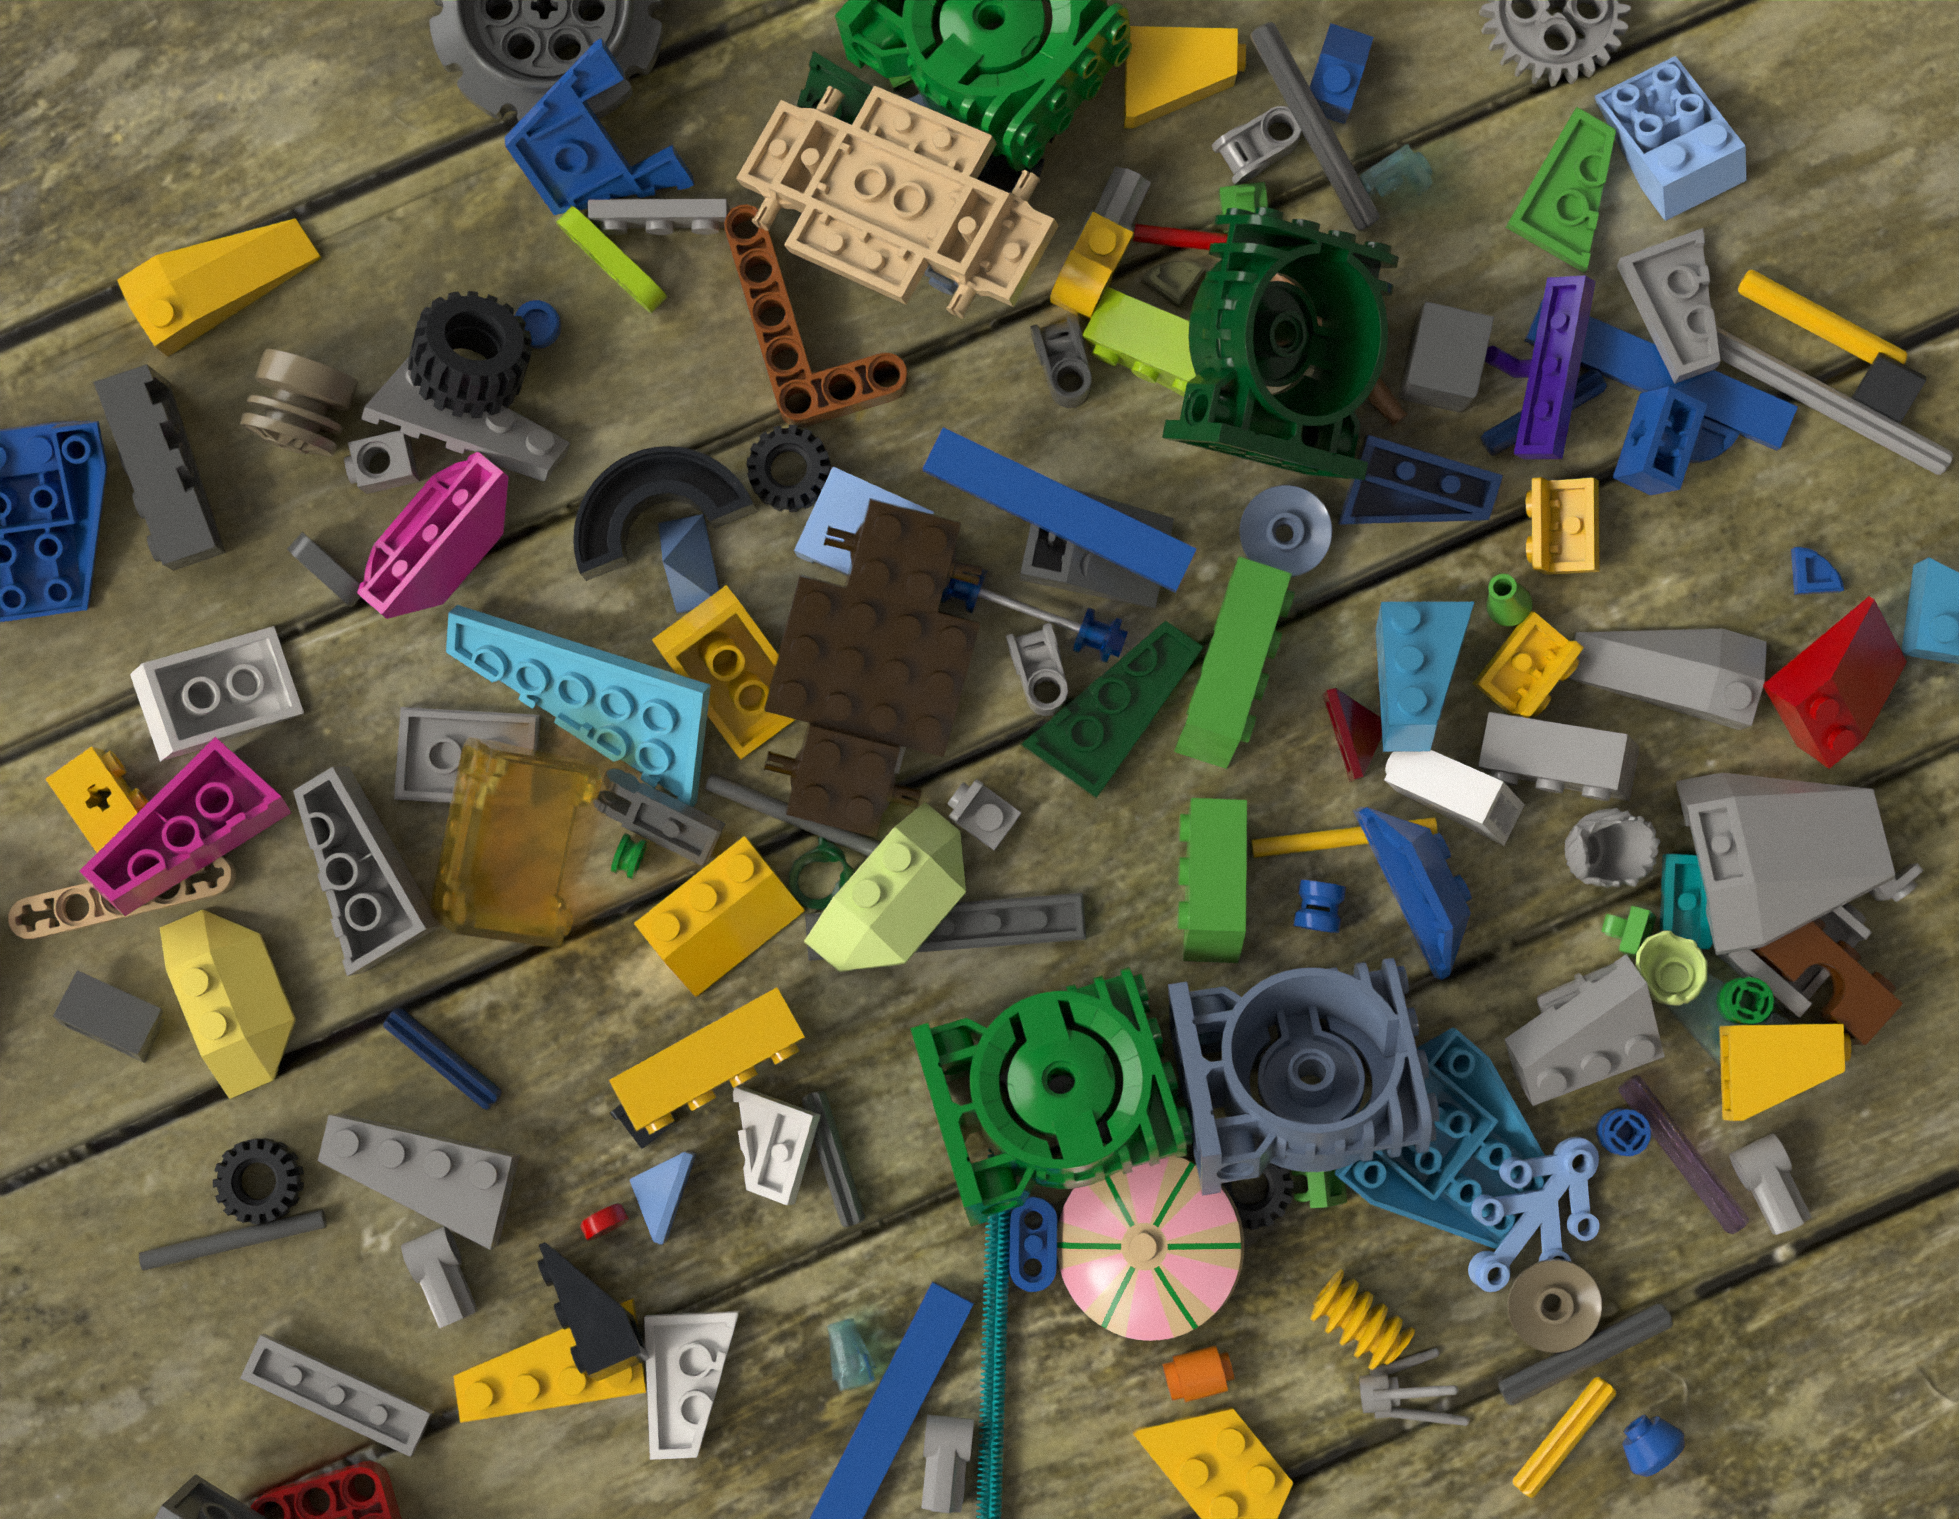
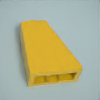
M1130 26L1131 36L1129 42L1132 43V49L1125 60L1124 128H1136L1233 87L1237 72H1245L1246 44H1238V28Z
M1844 1024L1719 1026L1722 1120L1744 1121L1845 1072V1062L1850 1061L1851 1040L1849 1034L1844 1033Z

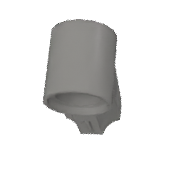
M1115 166L1095 211H1090L1079 237L1092 212L1133 232L1132 224L1151 182L1135 171Z
M1771 1133L1729 1154L1738 1178L1748 1191H1752L1772 1234L1778 1235L1790 1231L1812 1218L1790 1174V1171H1792L1790 1159L1775 1134Z
M443 1226L401 1245L406 1266L414 1281L421 1284L439 1328L478 1311L459 1266L462 1264L459 1249L447 1227Z
M927 1414L923 1457H926L922 1509L942 1513L961 1512L966 1482V1461L970 1462L974 1419Z

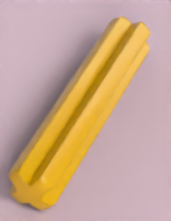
M1600 1377L1593 1378L1513 1478L1514 1486L1527 1497L1533 1498L1537 1495L1616 1396V1390Z

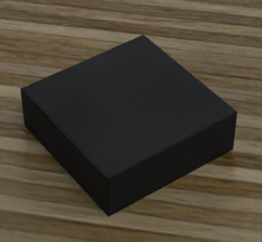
M1879 352L1852 398L1900 424L1925 384L1926 376Z

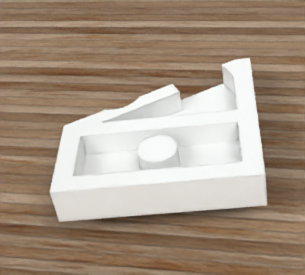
M743 1086L735 1087L733 1100L734 1102H739L743 1130L738 1131L740 1149L745 1156L743 1170L746 1190L785 1205L795 1204L820 1114Z

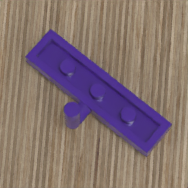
M1586 275L1547 277L1532 359L1519 360L1496 346L1487 347L1486 363L1513 378H1528L1514 454L1524 460L1563 459L1596 281Z

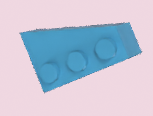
M1928 557L1913 566L1901 651L1905 656L1959 664V572Z
M1381 602L1376 625V646L1383 752H1421L1431 750L1467 633L1474 602Z

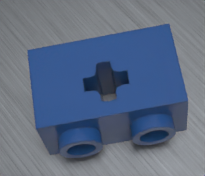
M1671 386L1640 393L1613 478L1648 495L1680 490L1707 404Z

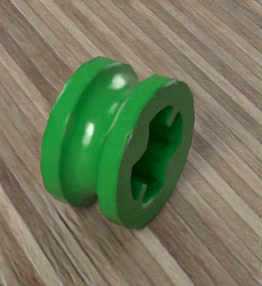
M625 833L614 855L611 872L617 874L619 871H625L627 878L634 879L642 863L648 841L641 839L639 842H634L631 839V835Z

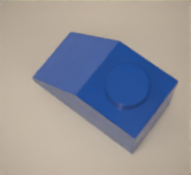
M1330 23L1311 80L1310 89L1326 118L1345 124L1351 111L1374 37Z

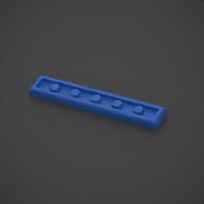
M1543 299L1524 340L1532 345L1535 344ZM1589 316L1580 366L1589 370L1597 369L1601 375L1642 393L1671 386L1706 403L1707 407L1704 418L1740 432L1739 435L1777 451L1781 448L1798 406L1715 370L1674 384L1655 344Z
M944 427L922 468L923 472L1175 593L1196 551V548Z
M932 1281L809 1519H863L974 1302Z

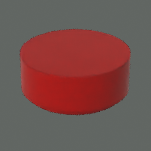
M617 1203L583 1220L580 1228L586 1240L592 1241L622 1226L629 1221V1218L622 1204L619 1205Z

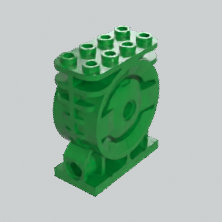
M848 0L835 15L847 60L860 69L866 64L885 78L910 75L929 109L992 135L997 144L991 154L993 156L1004 154L1008 166L1016 172L1026 167L1031 169L1039 162L1044 154L1045 145L1055 134L1060 135L1069 127L1074 117V111L1084 100L1089 101L1098 93L1103 83V77L1113 66L1119 67L1127 59L1132 49V43L1129 42L1131 31L1128 9L1120 3L1108 6L1107 0H1045L1051 5L1053 19L1048 39L1040 51L1039 49L1042 46L1046 33L1043 0ZM940 18V31L943 43L926 61L924 55L936 47L932 28ZM991 23L1002 24V26L994 30L985 29Z
M1130 967L1120 970V976L1104 980L1101 975L1093 978L1094 984L1077 989L1076 985L1073 984L1066 986V991L1044 992L1027 997L1004 1010L988 1028L968 1018L930 1028L929 1023L910 1028L963 1207L971 1227L988 1222V1216L1023 1206L1035 1184L1056 1189L1080 1188L1103 1181L1122 1171L1123 1175L1133 1172L1132 1168L1149 1163L1150 1166L1160 1164L1159 1159L1175 1154L1177 1158L1187 1155V1145L1193 1144L1191 1133H1193L1185 1106L1175 1107L1174 1101L1179 1100L1176 1090L1178 1089L1177 1081L1170 1061L1161 1063L1160 1057L1164 1056L1163 1038L1156 1017L1150 1019L1146 1017V1014L1150 1013L1149 996L1141 973L1132 975ZM1065 1024L1082 1026L1098 1034L1111 1046L1121 1064L1123 1090L1117 1109L1107 1121L1112 1141L1106 1146H1103L1097 1125L1109 1112L1115 1096L1116 1083L1112 1063L1106 1051L1098 1042L1081 1032L1066 1029ZM1023 1036L1026 1037L1027 1042L1015 1054L1008 1072L1007 1084L1010 1100L1016 1114L1025 1125L1039 1134L1057 1138L1063 1159H1053L1046 1140L1032 1136L1020 1128L1006 1111L1001 1099L1000 1075L1003 1063L1010 1050L1016 1044V1041ZM973 1039L978 1041L979 1043L975 1045ZM970 1075L972 1103L960 1106L952 1101L947 1082ZM1065 1075L1074 1080V1087L1065 1094H1057L1049 1089L1050 1082L1057 1076ZM982 1131L986 1143L995 1156L971 1163L965 1142L970 1134ZM1015 1176L1022 1178L1019 1185H1017Z

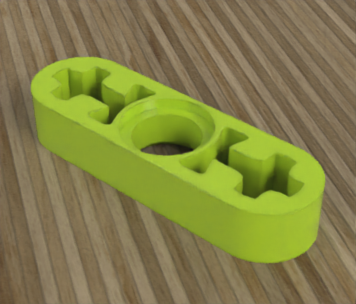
M571 206L556 221L557 225L574 243L649 313L652 314L667 298L663 290L574 206Z

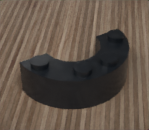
M672 446L647 448L631 453L604 470L587 490L580 504L573 535L574 554L579 573L588 581L628 565L626 543L629 529L639 514L654 504L669 501L690 504L705 514L714 529L756 513V508L739 479L723 464L704 453Z

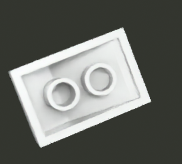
M274 626L145 662L130 674L160 762L201 750L214 737L224 742L304 713Z

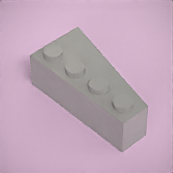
M337 1113L328 1116L318 1161L491 1250L499 1246L520 1154Z

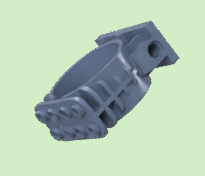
M1385 958L1382 960L1381 970L1369 972L1366 963L1360 962L1355 963L1354 974L1352 975L1339 972L1337 967L1328 969H1292L1262 980L1242 997L1225 986L1189 992L1187 982L1168 984L1169 1029L1184 1106L1193 1132L1191 1133L1192 1146L1202 1196L1221 1193V1183L1260 1177L1269 1163L1294 1171L1324 1172L1343 1168L1359 1160L1362 1162L1371 1161L1373 1151L1386 1149L1390 1158L1400 1157L1403 1146L1415 1145L1418 1154L1429 1151L1430 1142L1436 1141L1434 1122L1439 1121V1108L1435 1093L1427 1094L1424 1079L1429 1078L1428 1061L1425 1051L1416 1049L1414 1036L1419 1035V1026L1415 1008H1407L1404 994L1409 993V985L1404 965L1396 966L1394 958ZM1319 1019L1326 1020L1330 1033L1321 1031ZM1276 1024L1279 1039L1265 1052L1258 1070V1093L1263 1104L1262 1107L1252 1098L1249 1084L1250 1074L1258 1056L1270 1045L1271 1039L1268 1028ZM1353 1048L1365 1061L1372 1081V1094L1368 1106L1357 1114L1355 1113L1363 1098L1365 1075L1362 1063ZM1222 1051L1221 1061L1210 1062L1202 1057V1054ZM1307 1075H1314L1322 1081L1318 1084L1310 1085L1304 1083L1301 1078ZM1223 1107L1226 1117L1215 1119L1213 1109Z

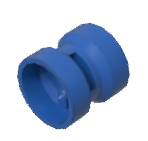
M1300 880L1298 894L1302 898L1301 908L1295 912L1293 926L1339 933L1341 918L1338 915V907L1345 899L1346 887L1325 882ZM1309 906L1330 909V912L1309 909Z
M1615 1108L1608 1110L1600 1117L1596 1126V1136L1600 1145L1608 1152L1621 1156H1634L1646 1149L1651 1138V1129L1646 1118L1637 1111Z

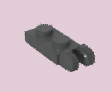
M619 768L606 770L602 782L607 787L606 789L610 790L597 792L593 802L597 811L605 813L606 816L622 823V827L701 866H706L726 823L643 782L640 784L636 776L625 773L624 770H619Z

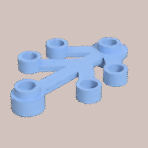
M1570 1137L1561 1141L1555 1147L1552 1155L1523 1160L1518 1157H1509L1503 1161L1499 1170L1500 1177L1505 1183L1514 1188L1525 1187L1532 1177L1552 1176L1542 1189L1498 1197L1483 1194L1473 1201L1471 1206L1473 1217L1486 1226L1496 1225L1503 1216L1523 1213L1495 1252L1482 1251L1471 1259L1468 1274L1474 1284L1487 1292H1496L1502 1289L1510 1278V1264L1539 1226L1542 1243V1253L1539 1261L1560 1256V1259L1571 1262L1569 1255L1562 1251L1558 1200L1567 1188L1569 1190L1572 1213L1567 1220L1569 1233L1582 1241H1589L1597 1235L1599 1221L1590 1213L1587 1180L1597 1170L1599 1155L1596 1147L1590 1141L1582 1137ZM1582 1154L1583 1157L1580 1165L1573 1169V1159L1577 1155ZM1520 1165V1176L1511 1180V1170L1515 1166ZM1488 1203H1492V1213L1487 1217H1483V1207ZM1587 1218V1228L1582 1232H1578L1579 1222ZM1498 1267L1497 1276L1493 1280L1488 1281L1489 1271L1492 1268Z

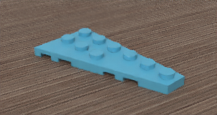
M456 605L449 612L446 653L492 683L498 680L518 692L520 694L518 700L533 709L538 705L556 717L555 724L613 762L618 760L624 761L642 773L640 779L655 788L659 784L678 797L677 800L694 807L698 798L710 684L460 605Z

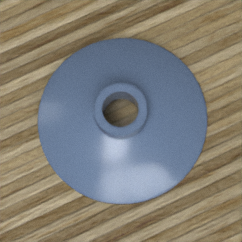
M1291 485L1271 487L1256 495L1244 510L1239 527L1240 542L1249 560L1292 573L1291 577L1300 576L1316 567L1326 555L1332 538L1331 519L1323 503L1311 492ZM1280 526L1289 527L1293 533L1292 539L1287 542L1280 541L1276 537V529Z

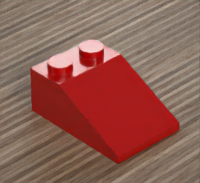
M1868 596L1766 681L1763 687L1796 746L1830 769L1866 739L1907 661L1875 599Z

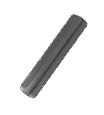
M824 1091L805 1095L802 1097L803 1108L820 1114L814 1142L840 1223L843 1227L859 1224L865 1220V1214L827 1095Z

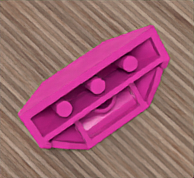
M479 452L470 455L466 461L455 463L432 475L374 543L365 567L364 582L360 583L357 594L386 619L443 605L503 535L508 475Z

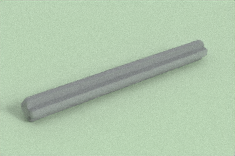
M1716 326L1721 360L1937 475H1941L1949 467L1953 458L1952 451Z

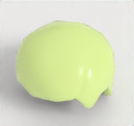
M1665 930L1647 937L1636 953L1635 967L1648 985L1650 998L1656 1002L1680 1006L1683 1003L1687 1004L1699 996L1707 983L1708 961L1692 939H1686L1674 935L1670 930Z

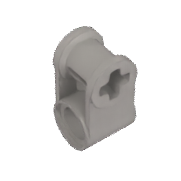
M1276 106L1250 122L1222 135L1211 147L1215 153L1222 154L1234 176L1231 180L1234 185H1241L1259 175L1273 163L1292 153L1299 143L1301 129L1289 107ZM1275 123H1284L1291 128L1293 134L1287 140L1277 141L1269 135L1268 128Z
M1051 623L1043 624L1042 630L1022 636L1006 635L1015 671L1020 677L1029 707L1036 714L1042 716L1057 714L1066 704L1068 688L1061 665L1060 651ZM1042 682H1051L1059 688L1060 696L1056 701L1045 704L1035 698L1033 694L1034 689Z

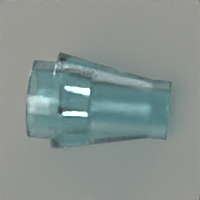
M854 1318L828 1325L832 1382L837 1381L839 1391H848L875 1382L873 1370H876L877 1367L856 1328Z

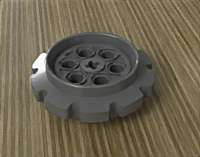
M433 0L437 6L443 7V11L438 16L432 17L429 21L433 44L443 67L447 72H463L462 77L457 82L461 93L477 108L498 120L502 119L507 112L516 111L518 113L517 119L520 121L595 41L602 38L622 68L624 80L586 100L597 118L601 119L619 108L633 95L632 87L628 82L633 74L648 75L651 72L659 55L664 36L662 23L651 18V15L656 10L662 9L665 6V1ZM506 4L513 7L509 17L503 20L491 18V13L497 6ZM552 6L555 11L550 12L549 19L543 20L540 15L545 14L546 7ZM600 6L605 11L600 19L590 22L582 19L583 13L587 8ZM527 43L535 46L533 54L529 58L524 60L513 58V52L517 46ZM575 44L581 47L578 56L568 61L558 58L560 50L566 45Z

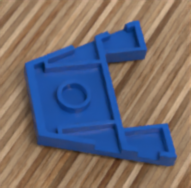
M602 38L595 41L505 136V147L553 215L563 214L571 206L578 210L588 209V200H611L633 194L642 198L655 195V190L677 186L678 190L694 185L692 173L673 145L630 166L587 103V99L624 80L622 68Z

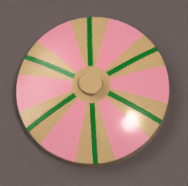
M1176 1154L1159 1159L1160 1164L1150 1166L1149 1163L1133 1167V1172L1123 1175L1122 1171L1098 1183L1074 1188L1067 1198L1059 1219L1057 1259L1063 1281L1070 1295L1083 1312L1103 1328L1127 1338L1147 1341L1164 1340L1186 1334L1200 1327L1218 1313L1228 1301L1242 1270L1244 1233L1238 1210L1231 1196L1222 1184L1221 1193L1202 1196L1196 1162L1184 1156L1177 1158Z

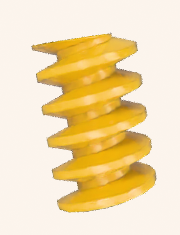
M1338 1270L1316 1297L1310 1319L1314 1322L1324 1315L1328 1316L1329 1319L1324 1331L1329 1334L1341 1327L1343 1333L1339 1343L1342 1346L1354 1339L1357 1340L1358 1344L1354 1356L1359 1358L1370 1351L1373 1355L1368 1368L1371 1370L1376 1369L1382 1364L1388 1365L1392 1363L1410 1343L1416 1330L1409 1327L1400 1332L1403 1319L1398 1315L1385 1320L1388 1307L1383 1303L1377 1304L1370 1309L1373 1294L1365 1291L1356 1296L1359 1283L1354 1279H1350L1341 1284L1344 1270Z

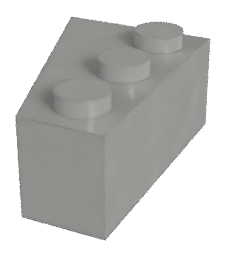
M1627 954L1615 961L1614 963L1617 968L1594 984L1588 980L1578 987L1580 994L1556 1010L1554 1006H1551L1505 1038L1514 1076L1533 1106L1665 1057L1648 985Z

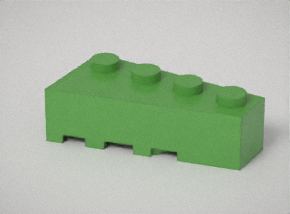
M1240 556L1238 557L1213 630L1215 631L1214 635L1210 640L1200 671L1202 672L1201 677L1197 681L1186 713L1188 718L1179 735L1174 752L1227 769L1239 742H1249L1257 717L1249 714L1253 699L1262 700L1269 679V674L1262 672L1266 657L1275 658L1282 637L1281 632L1275 631L1276 623L1279 616L1287 618L1295 595L1294 591L1287 589L1292 573Z

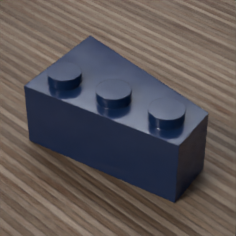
M1365 435L1358 456L1359 460L1368 462L1365 480L1351 479L1338 524L1489 520L1503 475L1371 435Z

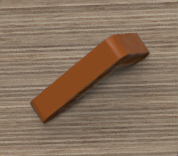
M748 204L732 208L724 222L725 232L775 399L784 421L789 425H797L798 428H803L889 403L900 398L906 392L908 386L907 369L900 357L889 352L811 373L769 231L759 228L755 236L750 239L738 238L734 234L736 227L744 221H752L758 209ZM757 264L768 265L772 269L771 276L764 282L756 283L747 278V275L753 266ZM770 307H777L785 312L784 320L776 326H767L760 321L762 313ZM789 350L798 355V361L793 368L781 370L773 365L775 356L781 351ZM886 367L895 369L900 375L899 381L891 387L879 386L874 378L880 369ZM843 380L851 382L856 387L855 393L851 398L840 401L831 396L830 391L835 383ZM802 393L811 398L812 402L809 409L802 414L791 413L786 408L787 401L795 394Z

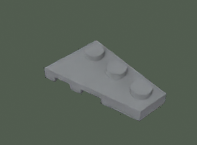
M1703 228L1621 257L1617 264V268L1674 384L1714 370L1720 363L1714 310L1711 309L1708 289L1710 283L1708 266H1705Z

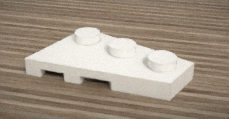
M740 1311L646 1315L644 1317L645 1347L650 1359L646 1360L650 1460L698 1457Z

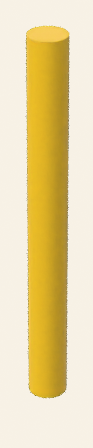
M1435 817L1408 820L1409 822L1429 828L1433 835L1438 833ZM1360 826L1251 840L1253 858L1369 844Z

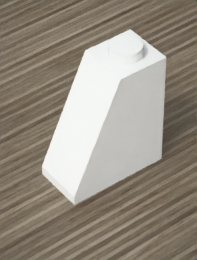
M1432 750L1392 752L1386 764L1385 772L1387 775L1384 780L1396 792L1503 846L1525 805L1503 781Z

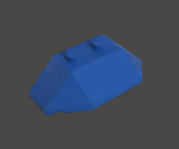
M1361 806L1353 810L1433 976L1440 980L1450 976L1471 915L1466 902L1471 900L1472 897L1461 875L1458 874L1453 877L1445 861L1451 858V853L1445 840L1439 832L1433 835L1429 828L1368 807Z

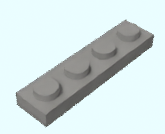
M267 1334L259 1336L240 1377L244 1381L410 1457L414 1455L433 1414V1411Z

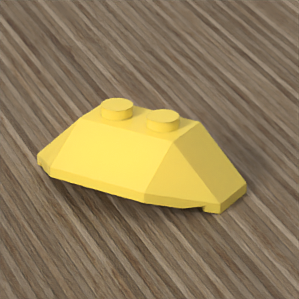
M203 909L160 927L166 972L200 1055L228 1098L232 1099L274 1081L296 1018L261 933Z

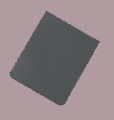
M1425 302L1414 321L1398 393L1399 398L1458 413L1465 411L1478 392L1494 317Z

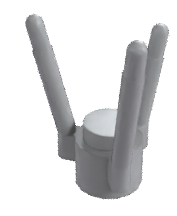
M1437 1348L1405 1357L1388 1365H1380L1374 1370L1370 1369V1375L1359 1376L1363 1414L1374 1413L1375 1419L1394 1417L1467 1426L1470 1423V1419L1466 1416L1391 1407L1400 1406V1399L1456 1395L1459 1389L1455 1385L1399 1388L1397 1377L1388 1378V1375L1438 1357L1440 1352Z

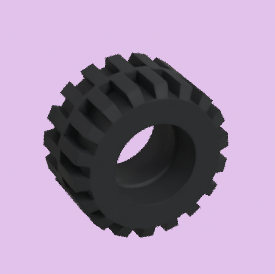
M457 291L449 293L447 300L438 297L432 301L431 308H424L419 321H417L408 359V370L412 371L410 379L413 386H421L419 394L425 401L433 399L435 401L433 407L440 411H443L445 408L453 410L452 415L461 418L463 413H470L471 418H482L485 411L492 416L500 413L501 406L508 408L514 402L515 395H519L531 357L532 347L530 345L532 338L530 331L525 330L526 322L522 316L514 317V308L506 303L502 306L496 303L497 297L489 294L487 298L478 296V292L468 291L467 296H461ZM453 350H472L481 354L487 360L467 359Z

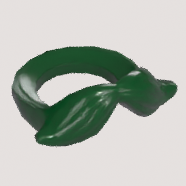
M819 837L817 847L802 854L793 862L789 872V885L792 894L801 904L810 909L823 910L826 909L832 898L855 871L846 862L844 852L839 847L830 843L825 838ZM829 861H840L844 870L840 873V880L835 884L830 895L818 900L811 899L802 893L798 880L801 870L806 865L813 862L826 863Z

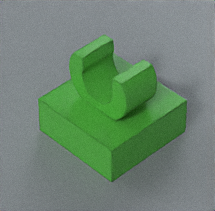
M1265 182L1219 188L1221 215H1226L1227 208H1238L1255 213L1256 207L1268 208Z
M1631 906L1628 920L1606 914L1601 932L1607 936L1620 939L1619 951L1624 955L1627 954L1628 957L1636 959L1637 951L1645 939L1652 934L1657 916L1650 910Z
M1336 1169L1324 1172L1291 1170L1292 1175H1304L1308 1180V1191L1294 1194V1200L1298 1202L1310 1201V1208H1325L1347 1203L1346 1185L1335 1175Z

